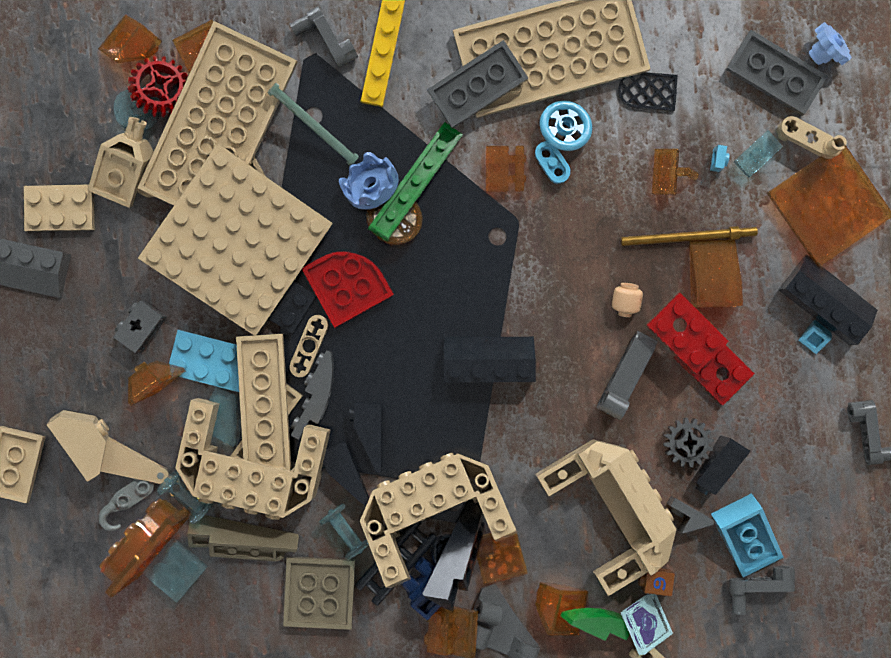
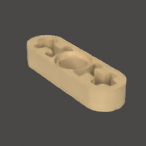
M314 315L308 320L291 360L290 371L296 377H304L309 374L327 333L329 323L321 315ZM321 319V324L324 325V328L318 329L316 335H320V339L307 336L308 331L314 332L315 326L312 325L313 321L317 322ZM308 339L313 340L316 345L315 350L311 353L303 349V343ZM299 352L305 356L312 357L310 361L305 359L304 366L307 368L300 373L297 372L298 368L295 367V363H300L303 358L298 356Z

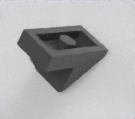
M670 496L667 502L672 507L671 512L682 518L684 514L686 515L678 528L680 533L708 527L715 522L673 496Z

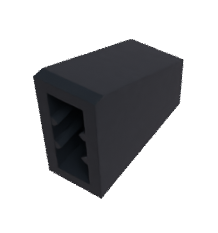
M720 435L713 446V451H710L708 454L709 458L704 460L692 479L697 484L695 489L705 495H708L709 492L716 495L748 456L750 450L733 439Z

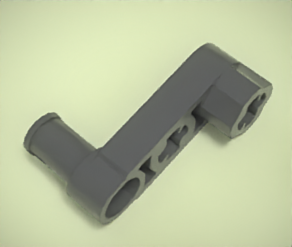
M318 6L306 12L307 15L289 23L296 37L312 27L317 28L338 68L358 58L349 39L340 44L338 43Z
M874 401L849 402L847 414L850 422H860L862 445L867 465L883 464L884 461H890L891 447H881L877 409Z
M775 566L773 567L774 577L730 578L732 614H747L746 594L748 592L795 591L794 567Z

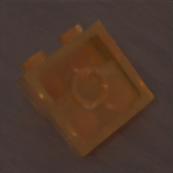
M441 606L428 621L426 620L429 623L428 632L424 636L427 652L444 656L456 655L474 658L476 653L478 611L455 606L453 611Z

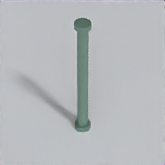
M275 83L268 90L267 93L270 96H275L343 156L349 166L355 163L359 156L356 153L350 152L279 89L280 85Z

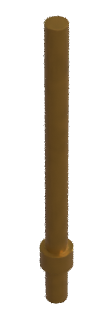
M732 226L722 230L621 237V245L629 246L722 238L739 240L740 237L757 236L758 230L757 227L739 228V226Z

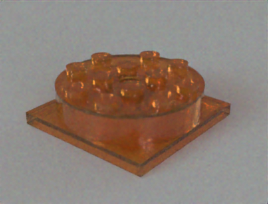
M166 499L154 501L146 509L145 513L147 514L141 520L136 521L135 524L132 523L124 531L123 534L126 537L122 538L120 542L117 541L109 549L108 553L110 556H107L99 565L101 568L100 572L113 582L105 593L109 597H114L135 582L194 513V510L189 506L178 510Z

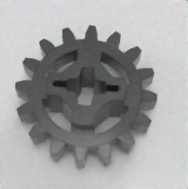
M683 418L682 424L679 420H675L676 427L668 426V429L671 431L670 434L663 435L668 438V442L663 443V446L669 447L665 452L666 455L673 454L671 461L676 462L679 459L680 466H684L687 462L689 467H693L694 461L701 465L702 457L709 458L706 452L713 451V448L709 447L708 444L714 442V439L707 436L711 433V430H703L706 424L701 422L697 425V419L694 418L691 420V423H689L688 418ZM692 428L696 429L701 437L694 435ZM681 430L678 438L674 439L677 432ZM688 438L693 441L689 444V448L684 445V441H687ZM700 446H702L701 449H700V451L696 454L695 451H696ZM675 448H680L681 450H683V455L685 457L679 455L676 452Z

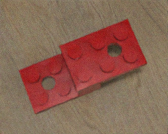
M678 293L646 325L675 354L673 358L722 406L755 374L726 346L729 341L681 293ZM678 318L682 319L685 323V328L681 332L676 331L673 327L674 321ZM720 367H724L728 373L724 380H719L716 376V371Z

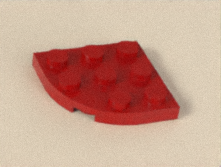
M330 253L302 268L334 328L394 295L378 267L366 257L355 253Z

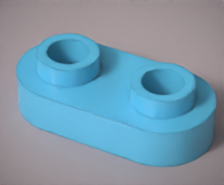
M547 141L541 142L535 150L537 162L551 182L556 184L564 183L570 176L569 165L557 148L551 146ZM542 151H549L550 156L548 158L543 157ZM560 169L562 175L556 176L554 170Z

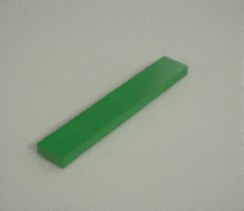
M446 122L442 124L398 185L394 194L372 221L368 228L370 231L385 241L390 239L463 136L462 133L455 128L452 129Z

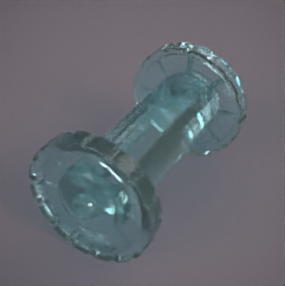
M175 470L162 482L157 489V493L161 495L167 491L192 514L189 522L195 524L209 511L213 503H203L199 501L198 497L192 496L187 486L179 480L180 475ZM176 484L180 487L178 492L172 490V487Z
M342 503L333 510L330 509L328 514L320 519L319 522L321 525L327 522L331 523L350 549L345 555V558L350 560L357 554L362 553L369 544L367 539L362 542L341 515L340 512L346 507Z

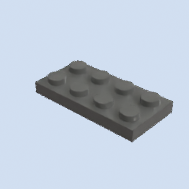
M753 30L747 33L726 68L728 72L801 116L805 115L828 77Z
M503 40L428 88L427 92L453 129L526 82L528 76Z

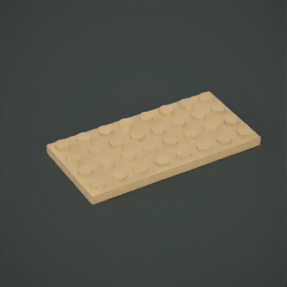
M561 0L453 30L462 66L504 40L528 76L526 82L476 113V118L641 74L651 69L632 0Z
M214 21L138 185V189L175 205L217 143L248 165H251L280 102L275 96H270L267 92L275 83L280 85L279 89L285 92L298 61Z

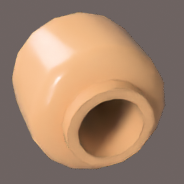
M621 283V286L615 288L612 308L618 311L619 316L632 317V314L640 312L643 292L638 289V285Z

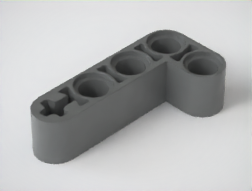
M638 330L635 332L597 404V409L618 420L623 418L630 404L628 400L656 348L657 340Z

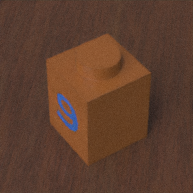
M660 568L653 575L646 573L639 577L638 585L641 586L644 593L672 596L675 573L670 569Z

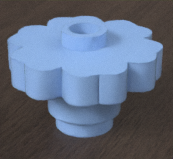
M824 22L815 29L816 37L819 41L812 45L809 54L816 64H826L833 59L835 62L844 65L852 58L843 37L830 25L828 26Z

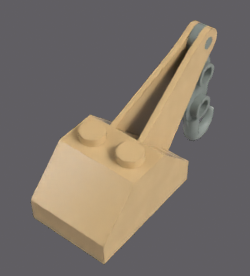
M63 410L53 416L47 423L48 428L87 482L99 475L100 472L135 479L119 489L110 502L100 511L98 516L99 523L105 530L116 531L121 528L120 524L111 526L107 523L106 518L110 513L132 507L152 493L155 483L162 484L168 480L169 472L166 467L108 437L107 431H109V427L103 419L98 420L93 415Z

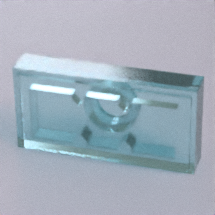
M767 130L733 162L749 178L774 156L783 145Z

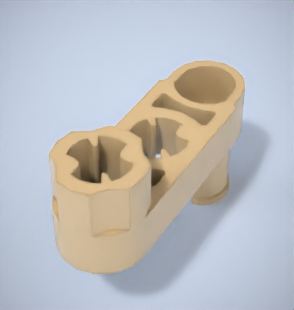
M794 116L785 118L776 129L780 140H789L827 159H832L839 155L842 149L845 148L844 146L847 145L845 137L837 135L833 138V136ZM787 125H789V126L791 127V128H790V131H791V132H788V131H787V129H788ZM810 133H812L814 135L813 139L816 141L808 143V137H806L805 135L807 134L808 136Z

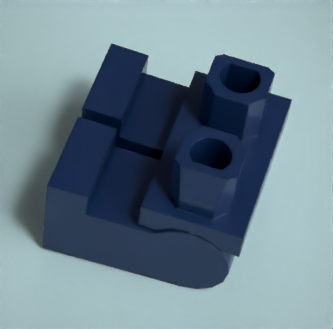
M421 557L415 565V569L421 574L416 579L410 575L411 579L401 583V585L406 590L408 598L412 600L410 602L411 607L428 621L441 606L423 596L425 587L436 565L433 561L430 562Z

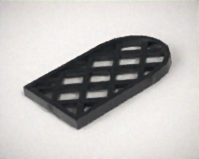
M644 72L637 74L641 76L636 80L633 76H630L633 83L628 87L623 83L625 78H622L620 81L618 95L625 105L637 109L675 111L678 75ZM647 76H657V77L654 78V79L651 81ZM643 77L649 83L644 88L638 83ZM663 77H670L672 79L666 82ZM658 79L664 83L660 89L653 84ZM673 80L674 90L669 85ZM635 84L640 89L636 95L629 90ZM650 85L656 91L652 96H649L645 91ZM665 87L671 91V94L666 98L660 92ZM626 91L632 97L629 101H626L622 96ZM641 93L648 98L642 104L636 98ZM657 94L663 99L658 105L652 99ZM672 96L673 105H671V103L668 101V99ZM635 100L638 105L630 104V102ZM650 101L654 106H644V105H645L647 102ZM663 103H666L670 108L660 106Z

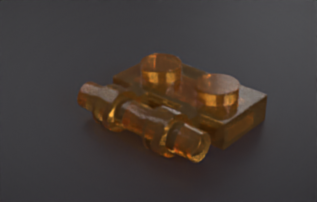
M486 146V192H508V183H515L516 192L524 191V183H526V175H524V163H526L524 146H515V155H509V146ZM509 163H515V175H509Z

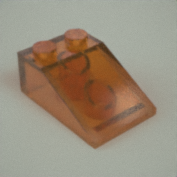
M735 240L689 241L691 304L695 308L743 306L742 279Z

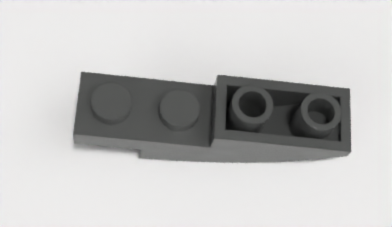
M329 350L325 354L320 353L315 362L318 366L314 374L310 372L304 384L307 385L305 391L312 394V397L306 398L301 407L304 410L300 418L296 417L290 427L293 430L291 436L298 440L302 438L304 427L311 420L317 424L320 423L327 409L334 379L333 353Z

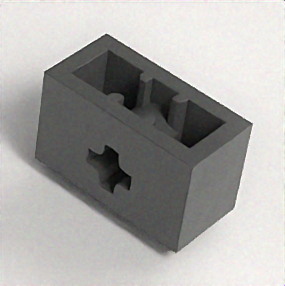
M140 300L130 307L128 311L129 316L125 321L122 320L115 328L116 334L113 337L134 353H142L167 318V316L149 303ZM136 322H141V330H137Z

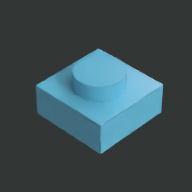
M717 145L713 149L710 171L720 172L724 169V166L727 167L729 162V153H726L727 146Z

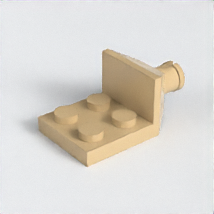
M129 117L124 133L100 145L88 191L128 208L133 206L144 167L149 163L154 153L148 140L142 137L147 123L143 120L139 123L140 119L135 117Z

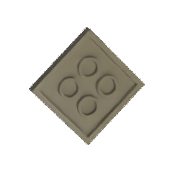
M288 556L286 561L283 626L352 630L356 560Z

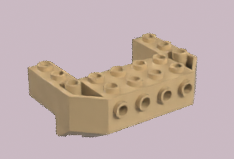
M199 398L191 400L175 468L192 496L198 497L199 501L212 504L213 501L222 503L221 506L228 509H235V507L244 508V512L249 514L265 513L267 518L279 520L280 517L284 518L310 502L316 496L323 473L321 469L330 429L309 424L305 426L295 467L290 471L217 454L218 447L210 444L220 403Z
M593 439L535 475L548 496H551L586 474L590 477L631 546V549L593 571L609 596L646 573L650 575L655 574L669 561L676 528L672 523L674 521L672 514L667 508L664 509L660 503L662 501L660 494L656 489L653 490L648 483L651 481L648 474L638 466L637 462L639 460L634 451Z
M449 453L442 456L440 462L423 464L419 467V471L402 473L398 476V480L391 483L390 480L384 481L377 485V489L372 491L360 523L386 588H392L411 579L395 540L396 537L400 536L399 530L473 499L475 503L479 502L496 542L517 534L488 465L460 454L454 455Z

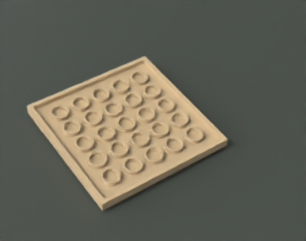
M217 143L138 259L256 336L333 223Z

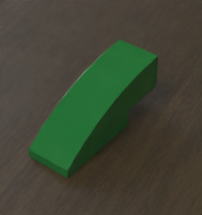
M579 608L563 611L560 615L570 625L605 641L610 633L624 640H627L630 635L622 614L601 608Z

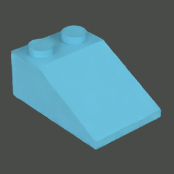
M752 493L711 513L717 529L742 577L784 558L764 510Z

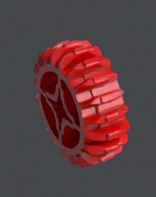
M153 56V62L145 58L144 65L138 62L136 64L137 70H131L133 77L128 78V83L131 84L128 86V92L132 93L130 96L131 100L137 101V108L144 106L143 112L145 114L152 110L153 117H156L157 112H161V116L164 118L166 111L170 114L172 113L188 77L187 72L181 73L183 68L181 65L174 67V59L167 63L165 56L162 57V61H158L157 56ZM158 72L166 73L168 76H162ZM149 74L151 82L141 89V81ZM155 82L160 84V87L163 85V91L158 89V87L155 88ZM177 84V93L174 97L169 99L168 91L172 89L174 85ZM157 97L160 101H154L150 98Z

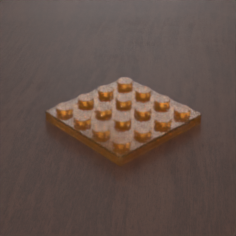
M846 145L836 157L832 159L822 156L818 157L767 192L771 201L818 267L891 218L890 208Z

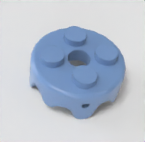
M367 152L364 154V159L361 163L349 166V176L347 179L339 178V185L345 197L352 206L358 209H372L382 205L394 194L399 182L398 173L387 157L382 160L373 153ZM371 183H375L372 187L368 188Z

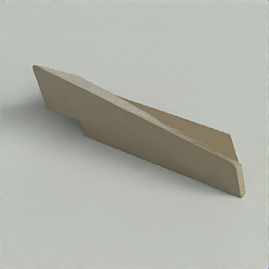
M198 513L191 515L187 532L188 547H209V555L211 557L278 562L284 558L285 553L297 552L299 535L295 533Z

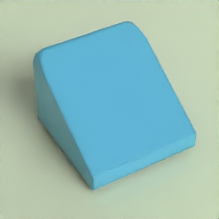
M814 320L798 341L817 354L832 339V332L817 320Z

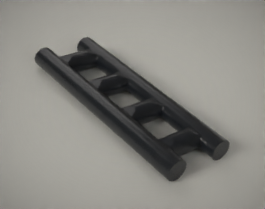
M421 522L406 527L400 533V536L395 539L402 558L406 561L405 565L408 572L430 549L433 541L437 538L434 533L426 537L417 528L422 524ZM411 535L421 544L413 554L402 546ZM375 561L356 582L355 587L361 591L367 586L375 594L371 601L378 606L395 586L386 588L384 585L381 588L372 580L379 572Z

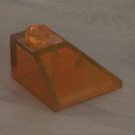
M125 14L98 50L116 63L144 60L145 58L149 59L150 56L158 51L162 41L144 25Z
M159 361L139 364L134 368L135 373L128 378L129 405L133 406L158 394L185 373L186 370L183 367Z
M540 582L535 606L548 635H579L580 629L570 625L560 615L563 611L585 608L589 591L558 583Z

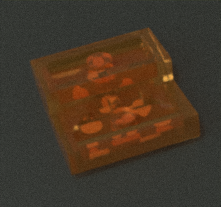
M492 533L483 535L477 561L484 586L528 574L517 534L498 542L494 540Z

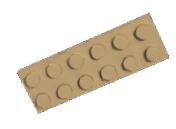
M283 334L236 337L243 460L290 471L291 454Z

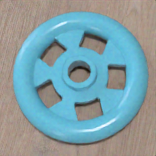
M557 101L550 104L543 111L540 117V130L544 139L551 146L563 151H573L583 147L589 141L592 134V121L587 111L580 105L571 101ZM559 110H567L568 114L560 116ZM579 116L583 124L577 125L575 117ZM549 119L556 120L555 127L549 126ZM562 125H567L569 129L564 128ZM576 131L581 135L577 140L572 137ZM556 133L565 137V140L561 141L555 137Z

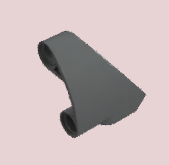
M493 582L482 587L473 609L474 622L466 641L467 644L481 650H485L488 647L506 654L510 658H537L540 646L516 616L497 585Z

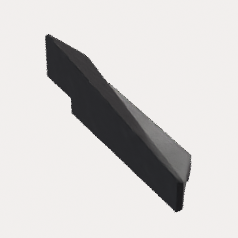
M467 501L423 592L425 598L447 610L453 611L458 589L468 591L485 531V523L481 522L483 512L479 502Z

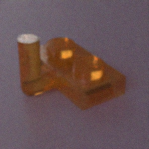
M655 149L652 183L653 195H676L678 176H686L692 180L698 178L699 174L689 167H678V149Z

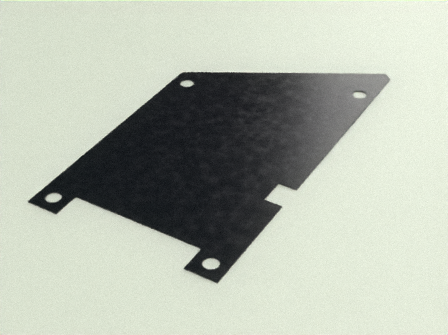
M317 53L303 59L296 104L305 112L311 107H317L322 111L323 117L319 124L350 152L356 153L359 156L354 164L361 163L364 159V154L367 152L373 153L382 160L387 157L398 173L399 185L428 144L383 107L361 103L363 91ZM294 114L282 188L333 223L303 267L330 253H355L366 257L378 267L394 295L334 328L318 297H316L294 334L281 327L280 334H283L286 383L303 395L288 416L291 461L296 462L301 439L298 440L291 436L293 430L290 427L296 417H301L304 412L301 407L306 398H311L312 394L305 391L307 385L304 383L308 375L304 377L294 376L290 371V363L308 320L314 315H321L327 319L329 327L310 372L314 374L318 366L315 362L320 353L325 354L329 350L333 353L334 379L330 400L321 422L317 424L311 420L309 425L330 429L326 448L347 440L360 473L399 479L398 476L402 473L419 471V467L428 462H432V464L440 462V458L449 453L454 455L460 454L480 462L493 382H444V337H501L519 230L518 219L455 166L445 160L410 209L411 214L416 215L415 225L406 220L405 216L397 227L403 236H391L388 241H385L368 229L374 220V211H377L379 208L381 210L385 203L372 209H358L352 206L339 185V178L347 179L349 176L347 160ZM371 183L368 188L372 187L375 183ZM501 228L505 231L506 241L502 245H494L490 242L489 233L492 229ZM301 269L294 282L315 294ZM321 319L317 322L313 321L312 325L315 326L314 332L308 331L307 336L320 339V335H316L318 329L324 328V325L321 324ZM308 339L303 343V349L306 352L311 353L315 350L316 345L313 340ZM301 352L298 355L303 357L301 362L295 363L298 373L306 370L307 367L304 366L305 359L310 361L312 358L311 356L303 355ZM354 403H382L381 473H376L354 429V422H350L349 411L350 408H354ZM242 426L240 430L238 445L242 441ZM467 501L462 504L459 510L450 511L447 509L431 516V519L457 523Z

